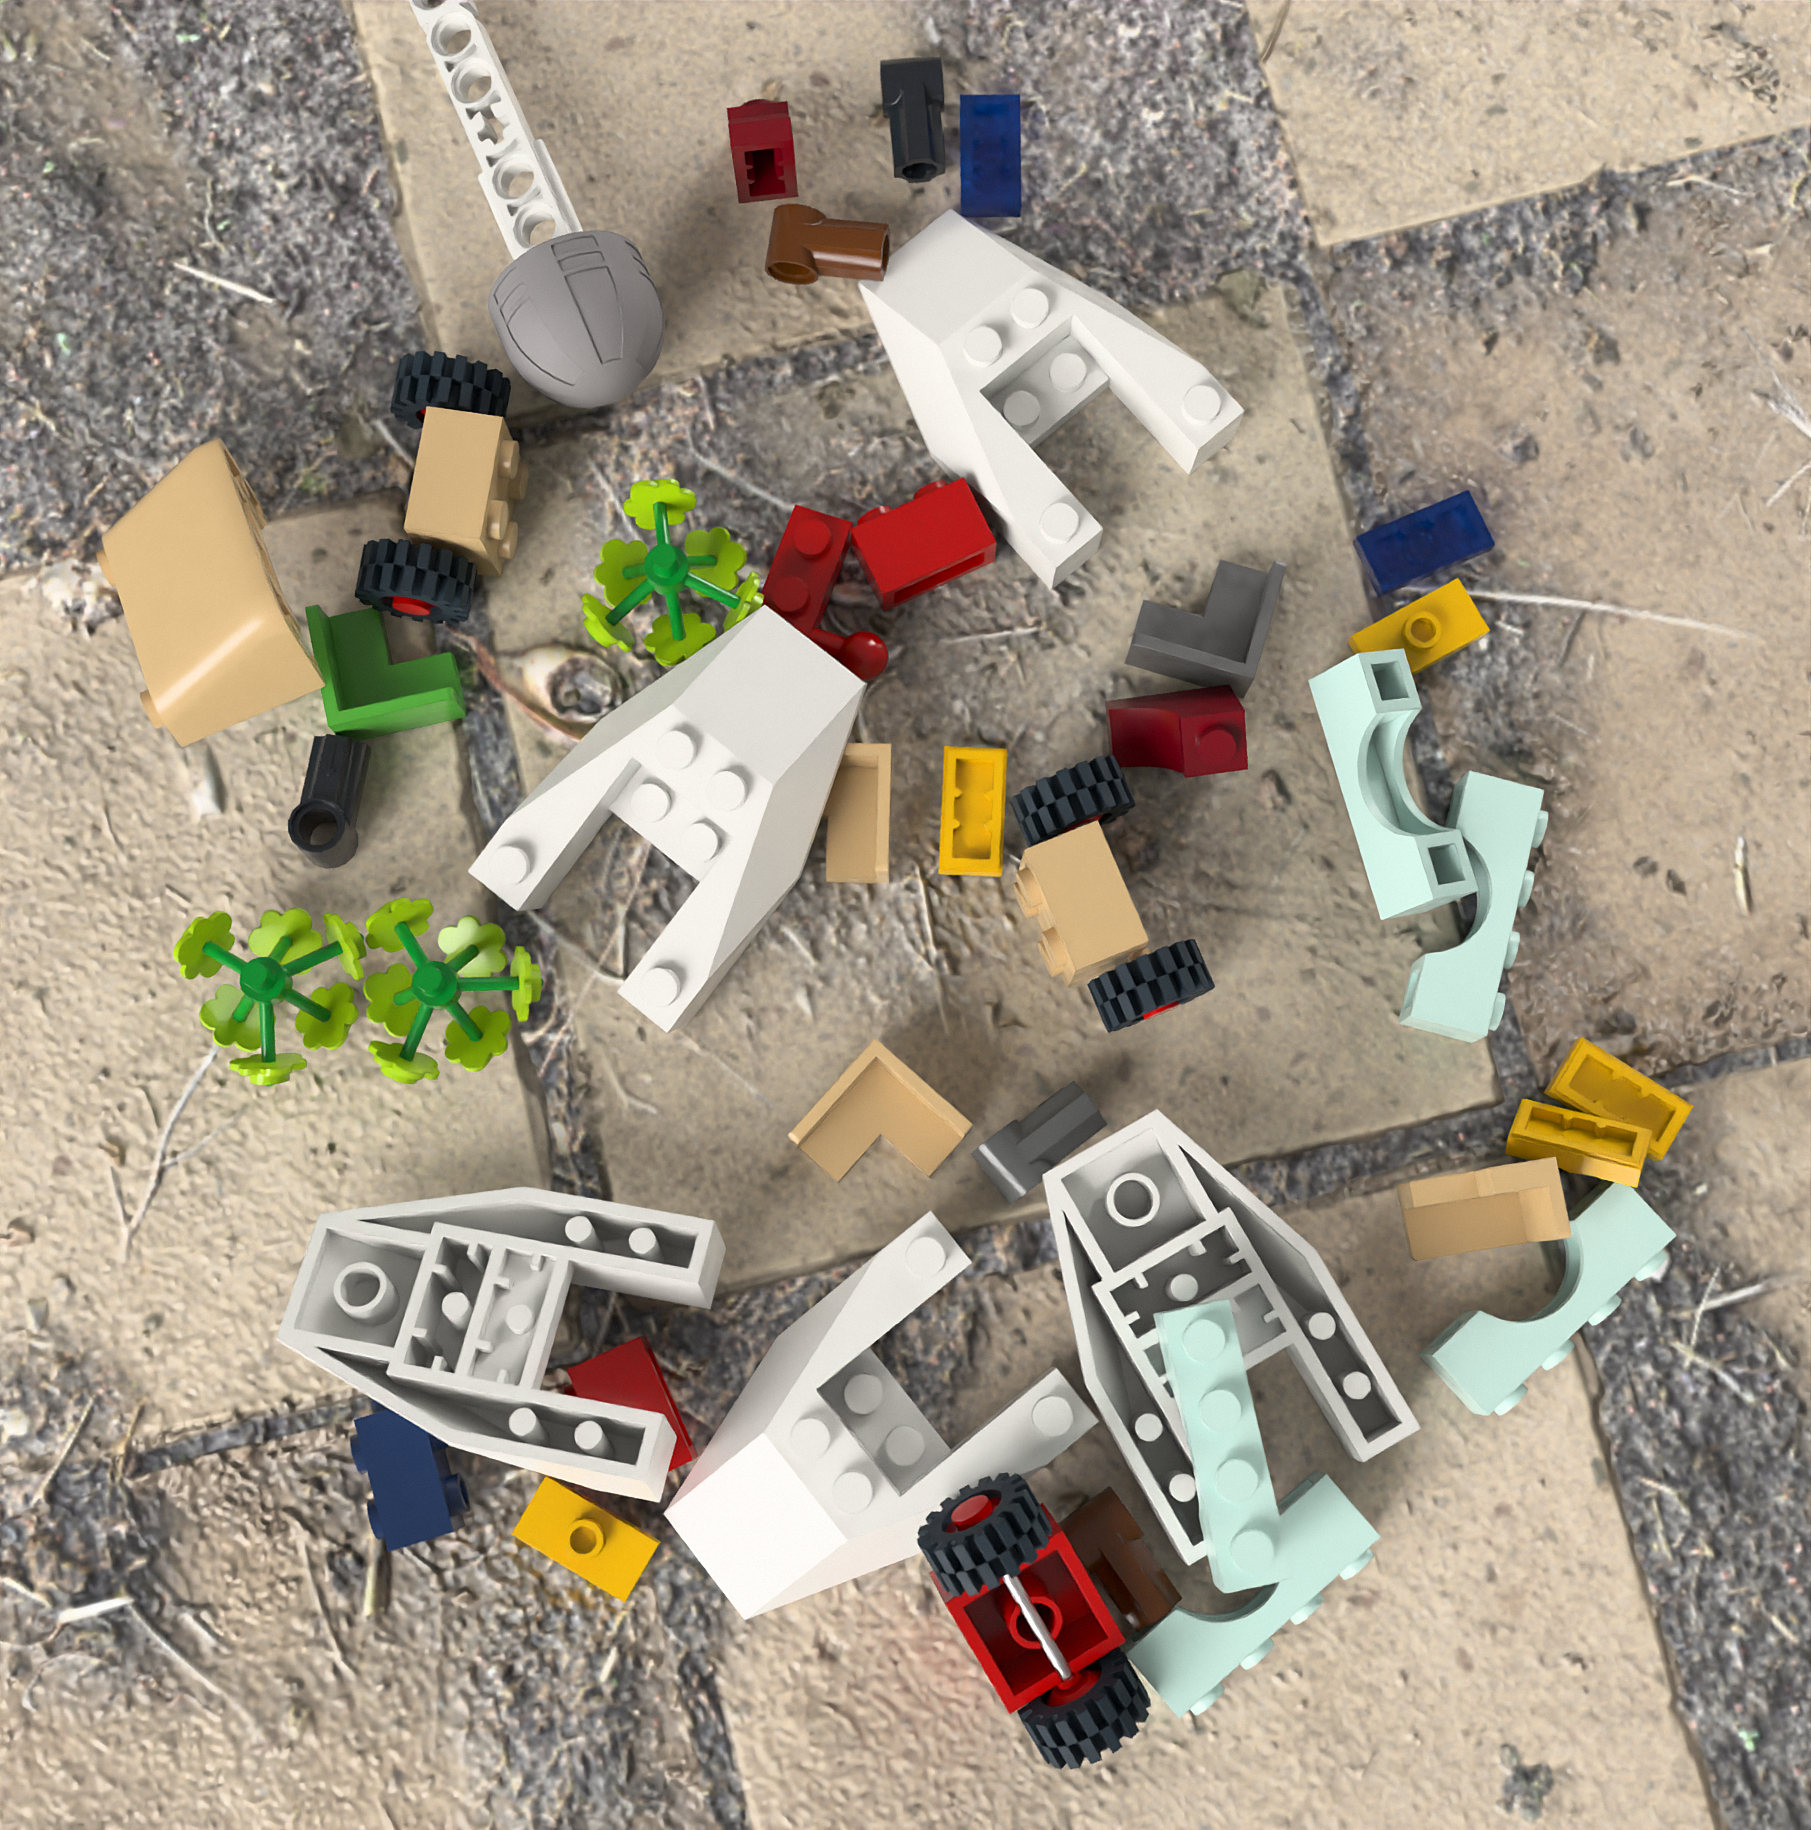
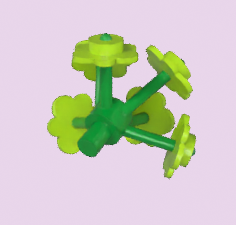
M668 478L636 482L630 488V498L623 503L624 513L635 517L636 524L640 528L656 530L657 545L649 553L646 544L640 540H633L626 544L620 539H611L606 541L601 547L600 559L602 563L594 568L593 577L598 584L604 586L603 593L606 602L615 608L610 610L607 606L601 605L589 593H585L581 597V601L584 604L582 605V610L587 615L583 619V624L590 633L591 638L606 648L617 644L624 652L629 653L633 649L632 645L635 643V640L620 621L637 605L648 603L653 590L661 595H665L668 614L657 617L652 623L653 632L644 638L645 648L648 651L654 652L656 661L663 666H675L682 663L717 638L715 627L708 623H701L698 614L690 612L682 615L678 593L683 591L686 586L693 588L701 597H711L730 607V611L723 624V628H725L723 634L761 608L764 595L757 592L761 580L758 578V573L754 571L750 572L736 594L729 592L734 590L739 583V577L736 572L745 566L747 553L740 543L730 542V534L727 529L715 527L709 533L705 530H693L685 538L684 543L688 556L677 546L671 545L669 525L681 524L685 520V512L694 509L697 503L695 493L690 489L680 488L677 480Z
M402 897L390 901L373 913L365 924L369 932L365 942L369 948L377 949L382 947L389 953L405 948L418 968L415 973L410 974L409 969L404 964L395 963L388 967L386 973L378 972L368 976L363 985L364 994L371 1002L366 1009L368 1019L373 1023H384L386 1031L393 1037L401 1038L407 1036L404 1045L401 1043L388 1044L374 1040L370 1042L368 1050L374 1055V1061L381 1065L380 1070L384 1075L405 1084H416L423 1077L429 1080H437L440 1074L439 1070L436 1069L438 1062L426 1054L416 1052L433 1010L446 1009L454 1019L447 1025L445 1030V1037L450 1043L445 1049V1057L451 1063L460 1062L465 1070L469 1072H477L485 1068L494 1056H500L507 1050L508 1040L505 1036L511 1030L513 1022L505 1011L496 1010L490 1012L486 1006H477L468 1015L458 1002L462 991L512 990V1006L516 1010L518 1021H527L529 1004L531 1002H539L541 987L544 984L539 965L537 963L531 964L530 955L528 952H525L524 946L515 947L514 959L510 967V976L493 977V972L502 971L508 963L506 954L501 951L506 941L505 933L497 924L484 923L481 925L478 918L473 915H465L459 920L457 925H449L441 930L438 935V944L447 956L444 962H430L415 938L428 930L429 923L427 919L434 910L431 901L426 898L416 899L411 902L409 898Z
M294 907L286 910L283 914L273 909L265 911L260 918L261 926L253 929L248 937L249 948L254 954L261 957L252 959L249 962L229 952L235 943V936L229 932L232 925L231 916L224 911H216L208 919L203 916L195 918L175 945L173 957L175 961L181 964L180 973L186 979H194L199 974L205 978L212 977L221 969L222 965L240 974L239 983L241 988L238 990L231 984L221 985L215 993V999H210L202 1005L199 1017L205 1027L214 1030L213 1040L218 1046L227 1048L235 1044L237 1048L244 1052H254L261 1048V1054H254L248 1058H238L229 1062L230 1070L238 1071L239 1075L249 1076L250 1083L271 1087L275 1084L289 1081L290 1073L293 1070L307 1068V1060L302 1059L301 1054H276L274 1029L276 1016L274 1014V1005L280 1004L285 1000L300 1009L295 1019V1027L297 1031L304 1035V1046L312 1051L318 1050L321 1046L329 1050L341 1047L348 1037L351 1025L358 1018L359 1009L352 1004L354 990L347 983H336L329 990L319 987L313 991L310 998L292 989V976L307 974L314 966L336 956L339 958L341 966L347 975L351 974L356 981L364 978V972L359 962V959L367 956L364 936L359 933L352 922L349 921L344 924L336 913L333 915L330 912L323 914V921L327 928L325 933L329 945L322 947L324 942L323 936L320 932L311 929L313 924L312 918L304 909Z

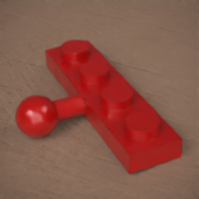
M795 504L761 594L764 595L762 606L766 605L861 680L869 681L875 679L885 670L889 658L887 646L878 635L869 631H859L844 637L819 629L851 545L850 529L854 527L853 522Z

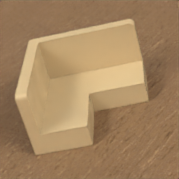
M846 744L821 820H827L826 882L889 884L892 744Z
M874 1038L788 1134V1137L792 1143L838 1184L880 1136L924 1175L930 1178L969 1134L973 1124L879 1040Z
M1556 1157L1489 1167L1472 1172L1410 1181L1396 1185L1411 1259L1415 1261L1524 1243L1571 1238V1229Z

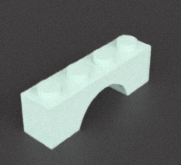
M1404 648L1357 653L1308 680L1381 920L1427 912L1479 891L1460 829L1443 827L1428 819L1416 806L1406 785L1403 771L1404 742L1408 729L1422 709Z
M1470 770L1455 784L1445 827L1460 829L1479 889L1477 891L1476 917L1470 932L1457 947L1446 951L1427 953L1412 963L1398 1024L1469 1043L1486 1037L1488 1030L1495 1031L1498 1028L1505 1007V994L1497 992L1503 968L1509 970L1512 967L1520 941V934L1512 931L1517 907L1523 909L1526 906L1534 882V872L1526 870L1531 847L1538 848L1541 844L1548 822V812L1540 810L1544 790Z
M1605 1179L1601 1180L1567 1213L1571 1238L1563 1239L1566 1251L1564 1278L1554 1298L1541 1311L1528 1318L1510 1322L1493 1317L1480 1310H1464L1418 1354L1472 1413L1488 1416L1493 1411L1498 1415L1509 1411L1527 1393L1528 1388L1523 1382L1540 1366L1545 1370L1553 1368L1572 1351L1575 1344L1571 1341L1570 1337L1587 1321L1592 1326L1600 1323L1619 1306L1621 1298L1616 1293L1633 1277L1637 1281L1644 1280L1665 1262L1668 1255L1662 1249L1677 1235L1631 1186Z
M1229 1299L1214 1300L1154 1313L1153 1316L1168 1382L1179 1408L1192 1459L1199 1500V1520L1214 1585L1227 1594L1294 1579Z
M1314 1470L1276 1504L1294 1579L1264 1585L1249 1602L1235 1610L1221 1614L1195 1613L1175 1605L1160 1620L1138 1632L1135 1631L1126 1639V1642L1120 1645L1126 1656L1179 1719L1189 1710L1194 1715H1198L1209 1708L1224 1692L1225 1687L1220 1682L1239 1664L1247 1670L1261 1661L1275 1645L1270 1636L1289 1619L1295 1625L1307 1619L1323 1603L1325 1598L1320 1593L1322 1589L1339 1574L1344 1580L1351 1578L1365 1567L1374 1556L1369 1547L1381 1536L1326 1473Z

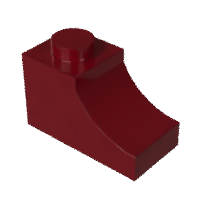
M754 99L743 103L739 107L727 108L728 129L739 204L798 197L794 142L788 101L773 103L767 99Z
M1229 684L1105 701L1109 755L1116 757L1120 768H1165L1183 773L1185 778L1248 770L1245 709Z

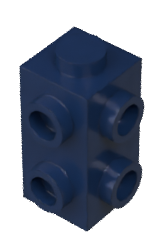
M376 1400L370 1401L373 1414L354 1420L357 1434L350 1436V1448L358 1472L360 1474L368 1473L374 1499L368 1500L367 1513L376 1539L385 1538L388 1552L455 1532L465 1527L463 1514L470 1512V1500L462 1475L460 1473L452 1475L445 1449L452 1446Z

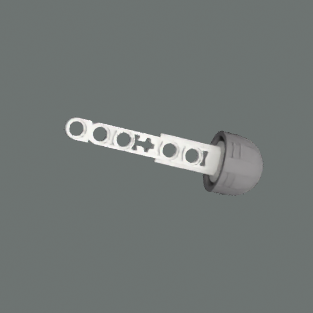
M409 0L420 27L427 34V44L483 172L479 174L478 179L514 260L499 275L490 291L488 299V310L507 356L515 369L533 388L556 403L577 408H592L608 405L625 398L636 390L639 384L655 367L662 350L665 333L662 303L638 248L631 240L617 233L601 230L583 231L542 139H534L485 27L476 18L479 16V12L474 1L446 0L437 7H428V0ZM470 30L471 38L468 45L458 53L448 54L447 48L451 38L460 31ZM481 77H491L492 83L488 93L481 99L469 101L467 95L472 83ZM495 117L505 127L503 130L504 140L496 144L498 142L496 131L488 121ZM532 171L534 173V180L530 189L523 195L511 197L509 195V187L512 180L522 172ZM554 220L556 227L551 239L537 246H532L530 236L534 227L542 221Z

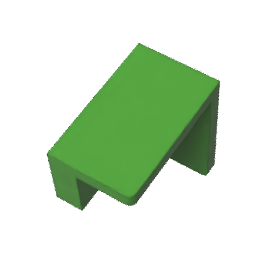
M318 604L305 607L314 658L318 662L326 685L321 688L327 724L336 735L346 736L355 741H362L467 717L456 659L451 652L393 664L382 612L367 608L328 617Z

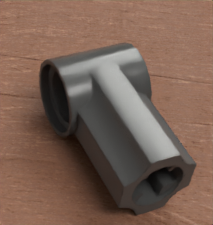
M1075 1081L1065 1088H1061L1038 1106L1039 1108L1019 1122L1015 1119L971 1153L972 1157L1009 1205H1012L1041 1183L1044 1173L1053 1169L1054 1165L1107 1125L1097 1106Z

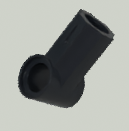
M941 56L880 60L884 117H889L894 178L904 179L908 183L930 182L934 177L945 174L946 154L941 121V112H944Z
M332 734L314 736L300 804L292 811L288 820V833L292 842L314 865L324 869L338 868L346 864L355 855L358 848V833L355 826L372 750L368 744L355 741L346 736ZM325 822L337 823V831L329 842L322 845L311 844V835L319 825Z

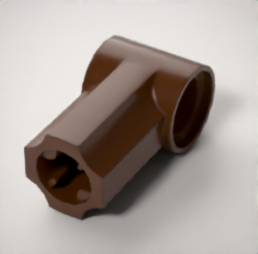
M779 205L774 209L765 272L775 280L794 285L814 283L818 280V276L883 282L890 257L891 233L889 225L829 219L824 213L807 205Z
M1110 1485L1058 1523L1090 1575L1094 1572L1097 1574L1110 1593L1108 1594L1136 1632L1149 1625H1153L1168 1614L1183 1599L1141 1538L1144 1536V1533Z

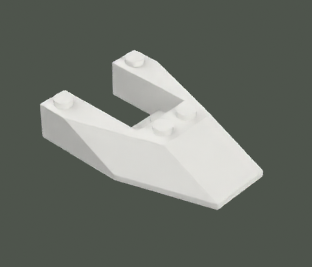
M951 208L889 257L883 282L860 280L858 282V288L930 456L953 482L960 478H965L982 514L1050 590L1055 588L1097 553L1103 527L1033 451L1037 445L1109 387L1186 473L1190 475L1235 437L1245 410L1202 364L1124 307Z
M764 605L603 717L505 820L468 872L516 911L540 909L611 814L617 815L700 882L617 991L618 994L668 1033L683 1028L692 1020L801 877L867 684L775 611Z
M1158 1109L1042 1175L1084 1384L1179 1558L1188 1566L1206 1556L1207 1551L1199 1520L1198 1492L1190 1450L1181 1415L1178 1411L1179 1408L1168 1382L1153 1316L1154 1313L1214 1300L1229 1299L1245 1370L1250 1369L1285 1348L1344 1451L1351 1459L1365 1462L1421 1429L1317 1250Z
M525 1186L319 1213L276 1339L450 1446L595 1490L660 1502L677 1439L664 1414L540 1390L570 1283L710 1309L726 1246L714 1220Z
M931 1210L777 1336L664 1512L665 1517L745 1620L921 1553L922 1550L917 1543V1538H919L917 1532L920 1526L928 1524L925 1518L931 1511L942 1510L940 1503L946 1498L950 1497L954 1500L961 1495L959 1489L968 1484L973 1489L978 1486L979 1479L990 1476L992 1481H994L999 1473L1008 1472L1010 1477L1017 1473L1027 1480L1099 1422L1059 1370L1051 1366L952 1449L949 1448L870 1348V1345L972 1263Z

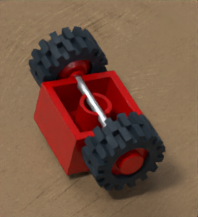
M1007 1472L999 1473L994 1481H992L990 1476L979 1479L978 1486L973 1489L968 1484L959 1489L961 1495L954 1500L948 1497L940 1503L941 1511H931L925 1518L928 1524L920 1526L917 1532L919 1535L917 1543L933 1569L929 1572V1575L1008 1713L1011 1714L1017 1710L1022 1723L1047 1764L1051 1763L1054 1768L1062 1769L1067 1763L1070 1769H1076L1081 1767L1084 1758H1087L1090 1764L1101 1761L1102 1751L1109 1748L1113 1754L1123 1747L1119 1741L1123 1736L1132 1739L1138 1733L1139 1729L1135 1723L1145 1722L1149 1715L1146 1708L1151 1707V1700L1124 1651H1121L1119 1647L1126 1640L1063 1530L1044 1503H1038L1025 1478L1023 1479L1017 1473L1010 1477Z

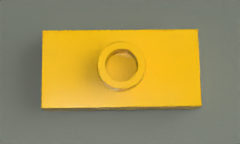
M1459 578L1357 632L1347 642L1354 654L1404 648L1411 674L1414 676L1485 637L1490 629Z
M944 746L938 874L1002 877L1007 749Z
M1583 1037L1575 1039L1544 1091L1545 1094L1573 1111L1652 1130L1646 1157L1654 1162L1662 1161L1693 1108L1692 1104Z
M1522 1099L1508 1135L1505 1154L1530 1161L1556 1157L1558 1168L1567 1172L1585 1174L1637 1188L1649 1150L1652 1130Z
M546 1475L511 1534L624 1603L628 1600L661 1541L549 1475Z

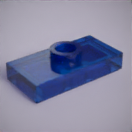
M1020 94L960 95V215L966 218L1021 217Z
M1469 490L1358 535L1352 543L1378 598L1487 553L1495 546L1494 540Z

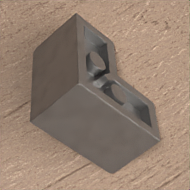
M1220 559L1203 616L1143 600L1124 664L1202 687L1229 684L1235 695L1244 699L1256 675L1287 563L1274 560L1269 572L1266 573Z

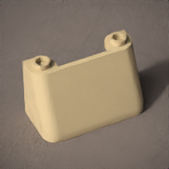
M219 437L192 449L102 535L104 549L96 552V557L104 576L112 587L116 586L148 687V690L140 693L144 710L154 727L158 729L166 725L181 747L326 686L318 662L313 655L309 656L299 640V631L301 629L298 620L285 601L260 531L264 529V526L268 525L261 504Z

